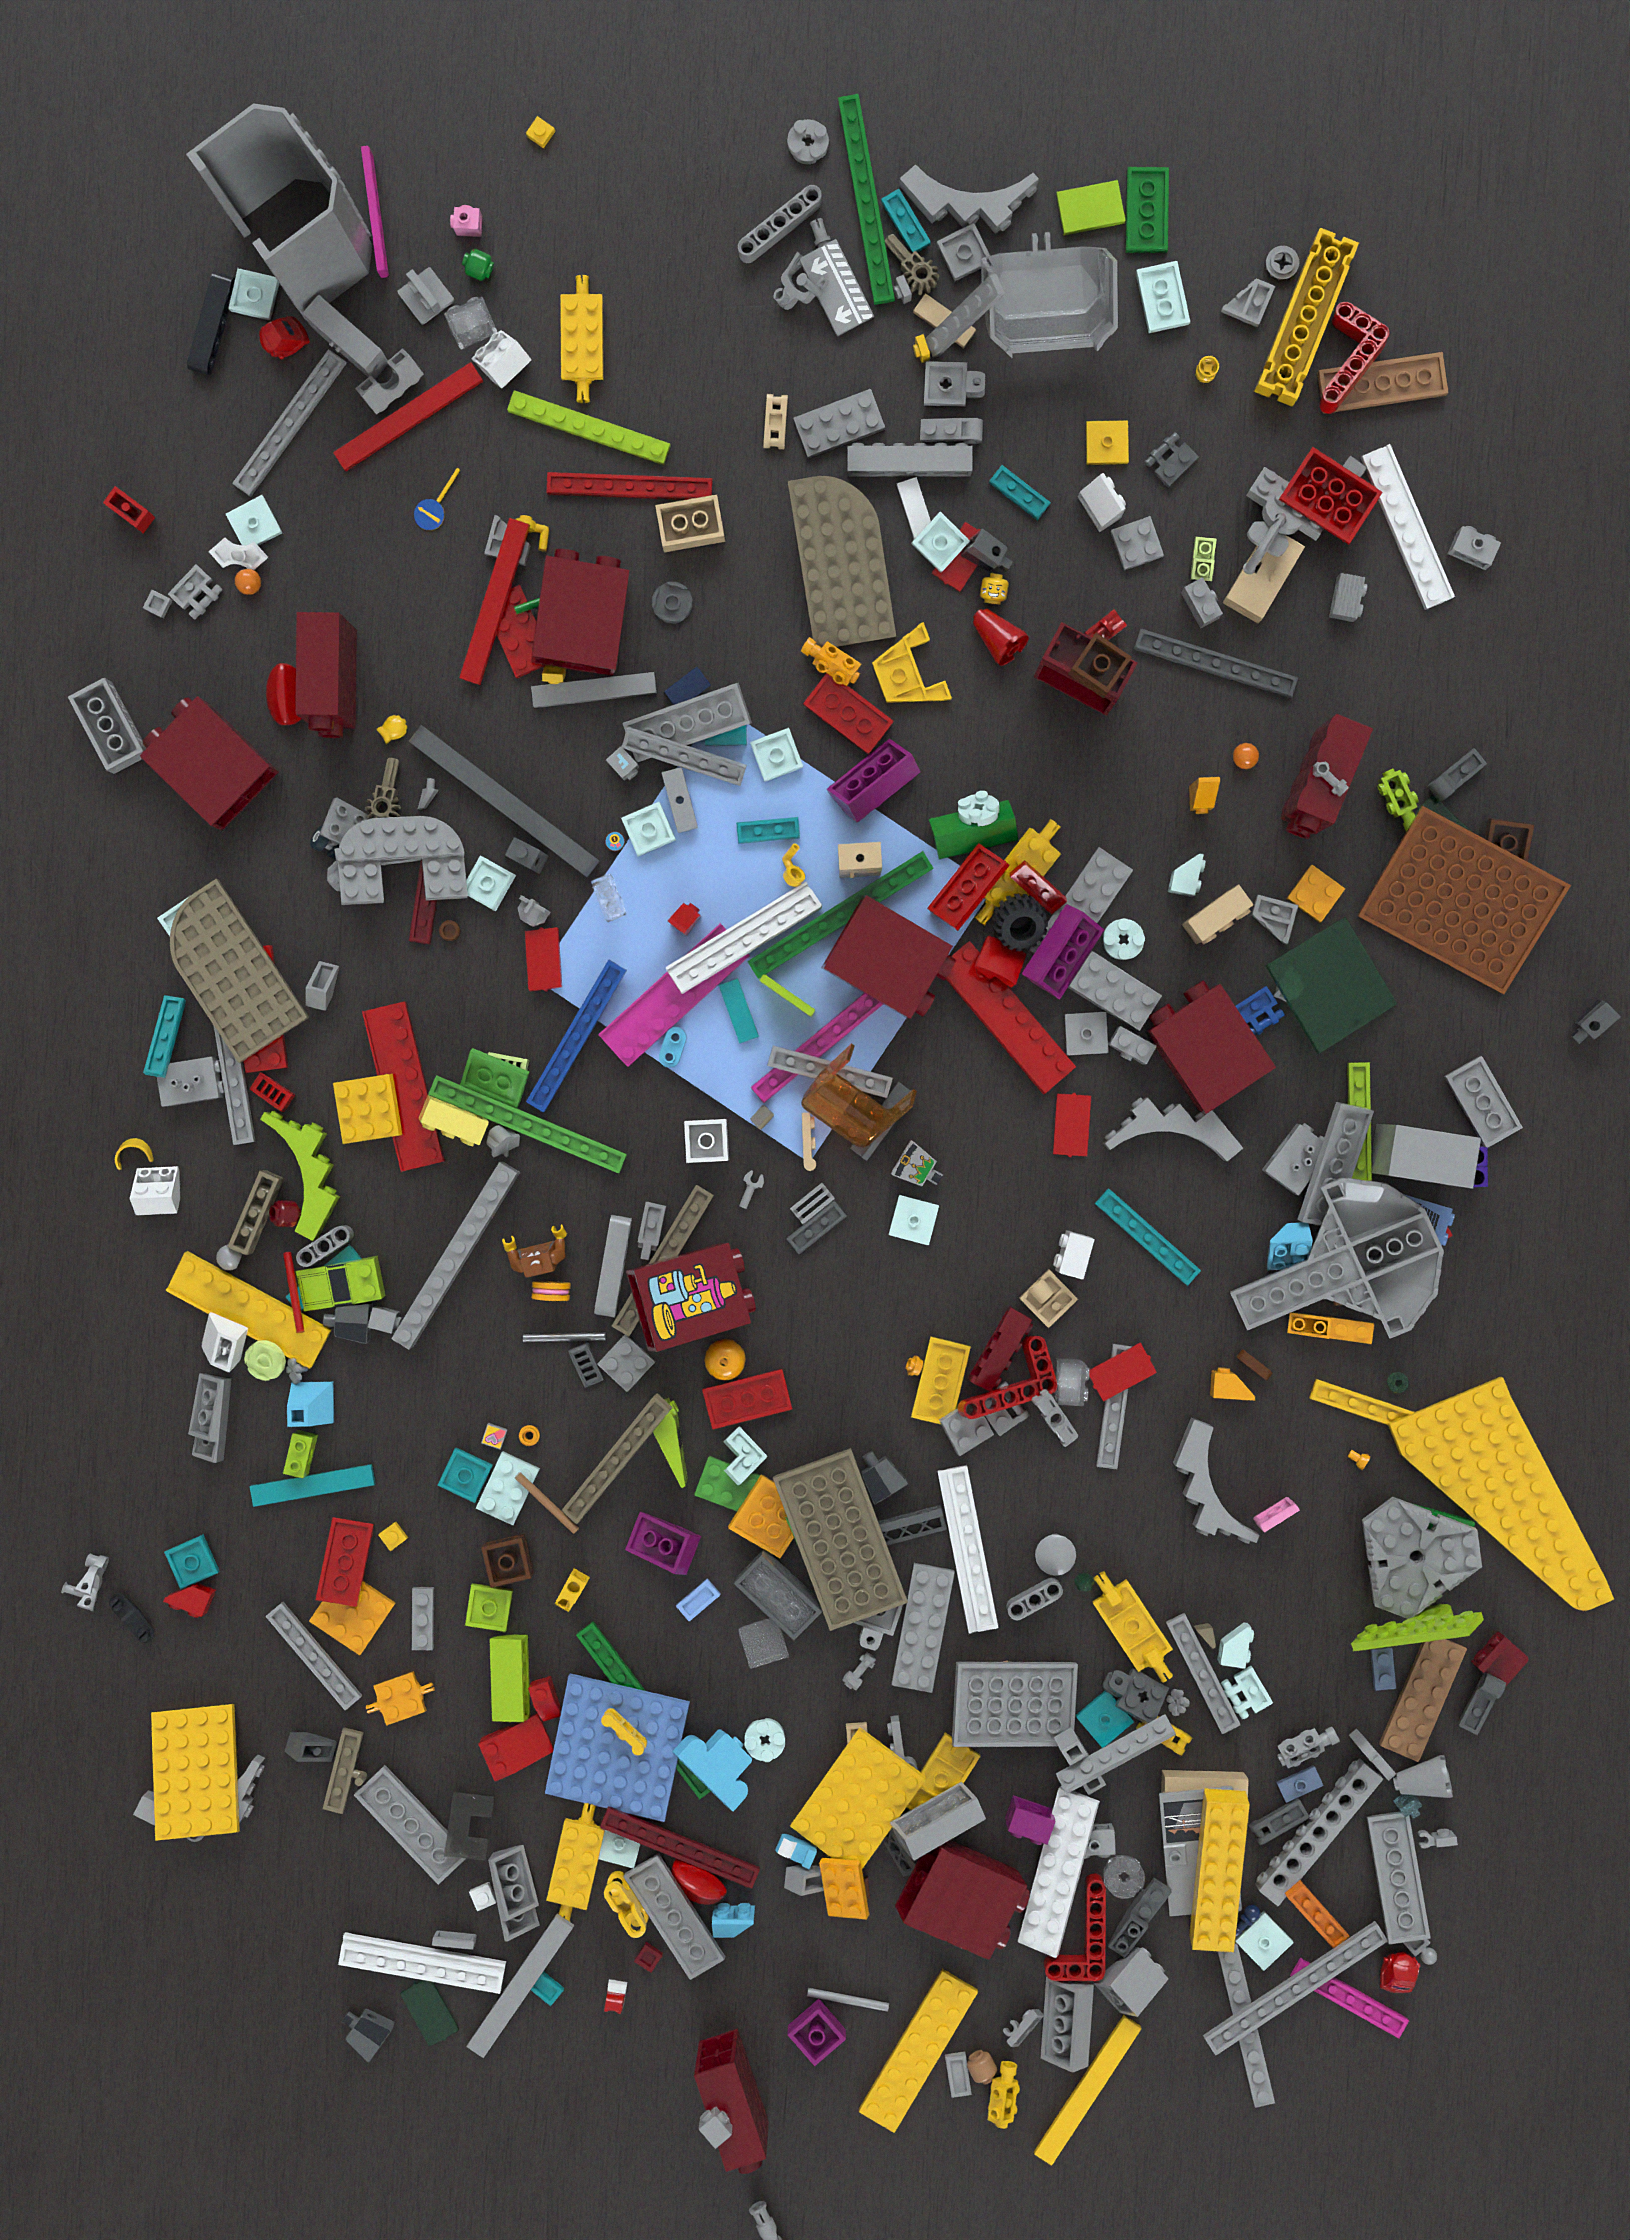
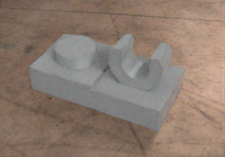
M1029 2009L1022 2016L1023 2021L1020 2024L1015 2020H1011L1010 2023L1014 2026L1013 2032H1010L1008 2028L1003 2029L1005 2035L1011 2036L1006 2042L1011 2047H1018L1044 2017V2014L1039 2009Z

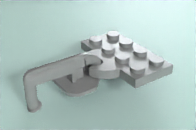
M1266 467L1263 468L1246 495L1263 506L1262 515L1264 519L1262 522H1254L1247 532L1249 540L1257 545L1258 548L1248 563H1245L1243 566L1246 574H1253L1255 572L1256 566L1266 552L1276 557L1284 554L1289 546L1285 534H1293L1300 530L1316 541L1324 529L1279 500L1289 482Z

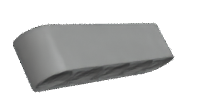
M815 185L807 186L744 236L738 243L740 260L745 263L755 261L816 212L822 204L820 188ZM811 195L817 197L815 201H809L807 198ZM794 208L801 210L799 214H793L791 211ZM778 221H782L785 223V225L783 227H777L775 226V223ZM762 234L769 236L766 240H760L758 237ZM746 247L753 249L750 253L742 251Z
M611 1215L594 1314L614 1318L616 1316L632 1218Z

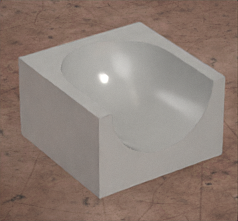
M1376 1124L1371 1155L1372 1173L1473 1189L1481 1138L1401 1125Z

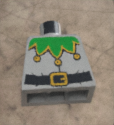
M912 1140L909 1141L891 1172L893 1176L923 1186L926 1179L937 1185L943 1174L933 1169L937 1161Z

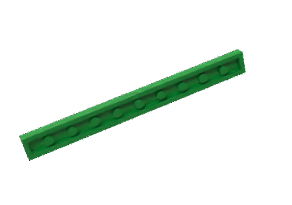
M859 94L838 97L874 305L894 302L893 286Z
M921 851L747 961L757 978H761L845 925L862 896L867 895L880 903L934 869L925 853Z
M594 1621L576 1634L613 1684L645 1691ZM678 1759L676 1769L700 1800L710 1790Z

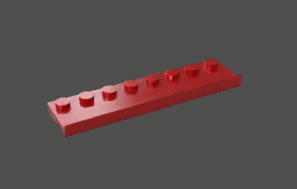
M969 941L952 955L956 962L946 980L1044 1095L1076 1066L1007 984L996 976L989 979L974 968L980 952Z
M404 1001L362 1011L377 1076L393 1074L402 1135L392 1136L401 1172L444 1162L437 1128L434 1131L422 1127L423 1125H421L422 1123L419 1120V1115L428 1096V1090L407 1003Z

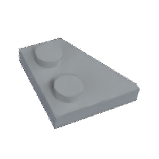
M1256 278L1247 288L1238 293L1233 300L1225 304L1221 312L1258 327L1275 286Z
M497 515L494 516L484 553L486 556L494 558L498 556L507 524ZM527 541L519 564L523 566L526 565L531 547Z
M1257 895L1251 915L1283 944H1288L1298 905Z

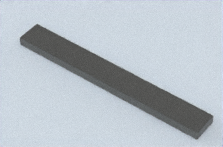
M1141 628L1134 646V650L1290 699L1293 697L1298 677Z

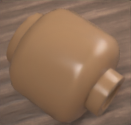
M975 2051L968 2058L967 2068L976 2083L988 2084L994 2079L997 2066L989 2052Z

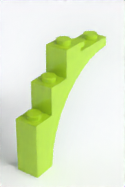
M273 1110L271 1113L264 1112L260 1120L274 1128L286 1140L301 1168L304 1183V1202L295 1232L315 1241L319 1238L340 1198L339 1195L335 1194L337 1192L335 1189L329 1186L323 1187L334 1165L329 1163V1158L321 1154L316 1156L327 1133L322 1131L323 1127L313 1122L311 1125L304 1124L303 1128L300 1129V1124L292 1120L289 1122L283 1120V1115Z

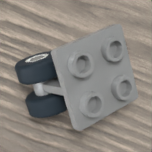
M334 798L323 826L318 827L311 838V848L317 851H322L326 848L328 849L327 856L336 860L335 849L339 848L344 835L356 824L368 820V814L339 798Z

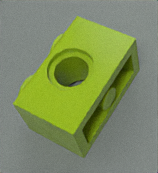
M301 1430L292 1433L283 1474L299 1478L309 1475L318 1434Z

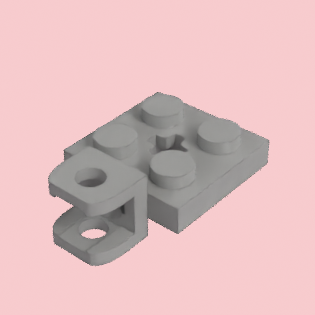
M926 362L924 406L965 407L966 398H981L985 395V374L979 371H967V362ZM944 379H948V383H952L948 389H943V386H940Z
M903 1605L881 1612L880 1615L876 1614L854 1622L862 1626L859 1636L860 1645L875 1651L881 1643L883 1633L893 1636ZM871 1636L873 1637V1640L868 1641L867 1638Z

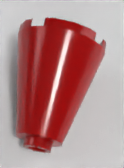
M980 609L973 616V625L995 662L1000 666L1011 662L1015 658L1013 654L1017 650L1021 652L1028 643L1029 636L1026 632L989 609Z

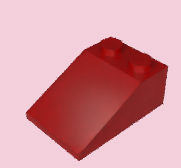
M538 1713L530 1716L524 1722L513 1723L483 1736L478 1743L494 1781L518 1772L552 1753L554 1750Z

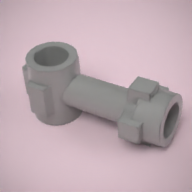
M1326 761L1316 762L1313 765V775L1315 777L1322 776L1333 787L1331 791L1333 794L1341 796L1349 788L1344 779L1339 781L1329 771V764Z
M870 1653L862 1654L860 1657L862 1662L854 1672L849 1670L843 1677L842 1681L845 1682L844 1685L848 1688L857 1690L863 1681L860 1679L861 1675L868 1667L873 1668L876 1659Z

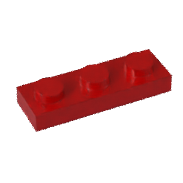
M1025 860L1009 873L1010 878L1030 896L1035 898L1049 913L1053 914L1067 902V898Z

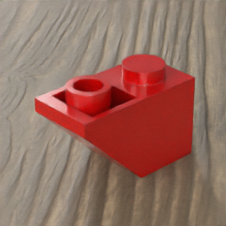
M197 1582L169 1594L163 1602L168 1603V1606L173 1609L187 1611V1614L192 1617H203L208 1612L216 1590Z

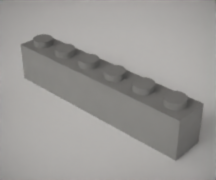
M853 443L852 446H848L847 477L972 475V446H968L966 443H957L955 446H947L946 443H936L935 446H926L925 443H916L914 446H906L904 443H895L893 446H885L883 443H874L872 446H864L863 443Z

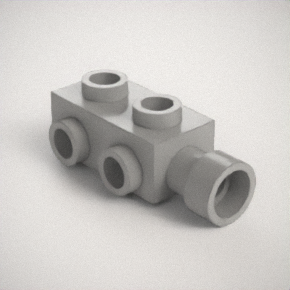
M1333 1727L1325 1729V1732L1318 1735L1315 1728L1305 1730L1299 1736L1293 1739H1286L1278 1745L1280 1754L1277 1756L1282 1766L1286 1765L1287 1768L1296 1767L1311 1757H1318L1320 1753L1325 1751V1746L1329 1744L1334 1745L1340 1741ZM1312 1748L1317 1749L1315 1752H1310ZM1294 1757H1298L1296 1761L1291 1760Z

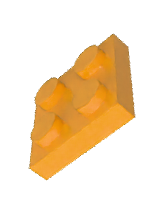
M1310 865L1286 899L1298 905V908L1320 923L1345 888L1315 866Z

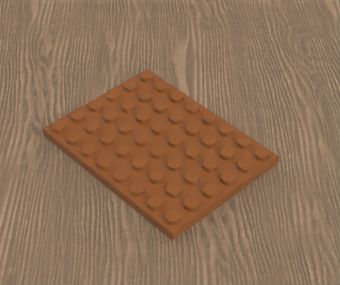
M1421 806L1360 909L1358 916L1498 992L1505 994L1571 885L1434 811Z

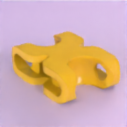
M621 1871L612 1872L608 1877L607 1886L604 1890L605 1899L612 1910L618 1913L619 1920L628 1935L633 1938L641 1937L645 1933L649 1916L623 1877L624 1873ZM619 1878L622 1880L623 1883L621 1884L619 1881H613V1879ZM631 1924L635 1927L641 1926L640 1930H633Z

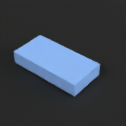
M707 1578L677 1603L676 1607L688 1621H691L718 1598L721 1593Z

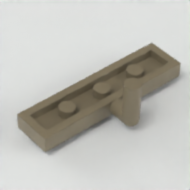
M343 1728L323 1805L324 1810L343 1814L352 1778H356L355 1784L357 1786H361L366 1780L367 1773L355 1769L364 1732Z

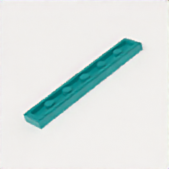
M1109 1188L1094 1203L1185 1285L1188 1286L1201 1272L1196 1265Z
M368 1464L307 1475L304 1478L295 1477L251 1485L250 1492L253 1507L367 1487L376 1483L373 1466Z

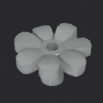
M295 1358L288 1359L286 1373H290L289 1377L293 1384H298L302 1379L301 1373L308 1371V1368L297 1364Z
M1173 1689L1171 1695L1167 1696L1166 1701L1171 1703L1168 1705V1709L1172 1712L1173 1716L1185 1713V1707L1189 1706V1700L1183 1697L1184 1692L1182 1690Z

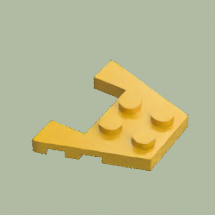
M924 622L920 623L913 631L904 636L902 640L872 662L886 703L948 701L952 699L946 681L927 688L924 687L910 650L913 647L930 641Z

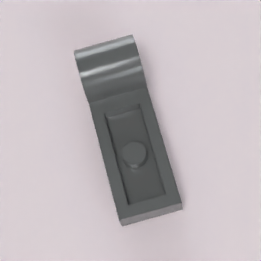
M1473 748L1427 787L1439 802H1442L1487 765V763L1477 750Z
M1485 1672L1472 1693L1457 1723L1458 1726L1478 1735L1496 1698L1499 1699L1502 1696L1506 1682Z

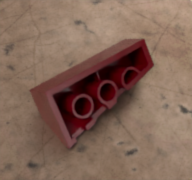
M1011 1306L1008 1307L968 1376L970 1382L988 1391L998 1387L1002 1380L1000 1377L1002 1371H1007L1012 1363L1010 1358L1013 1352L1017 1353L1023 1343L1020 1340L1024 1334L1028 1335L1033 1327L1030 1317Z

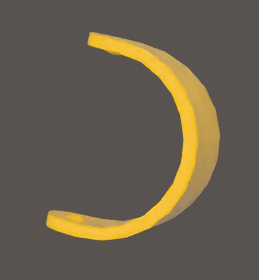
M137 1138L128 1139L123 1142L115 1155V1164L118 1170L122 1169L120 1152L127 1147L140 1148L146 1153L149 1162H153L150 1147L143 1140Z

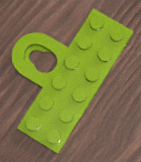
M1432 1605L1426 1607L1415 1617L1409 1618L1402 1623L1396 1624L1395 1621H1392L1383 1626H1377V1624L1368 1625L1362 1633L1357 1635V1638L1351 1645L1353 1651L1465 1637L1470 1636L1484 1619L1481 1612L1465 1611L1460 1615L1454 1616L1450 1605Z

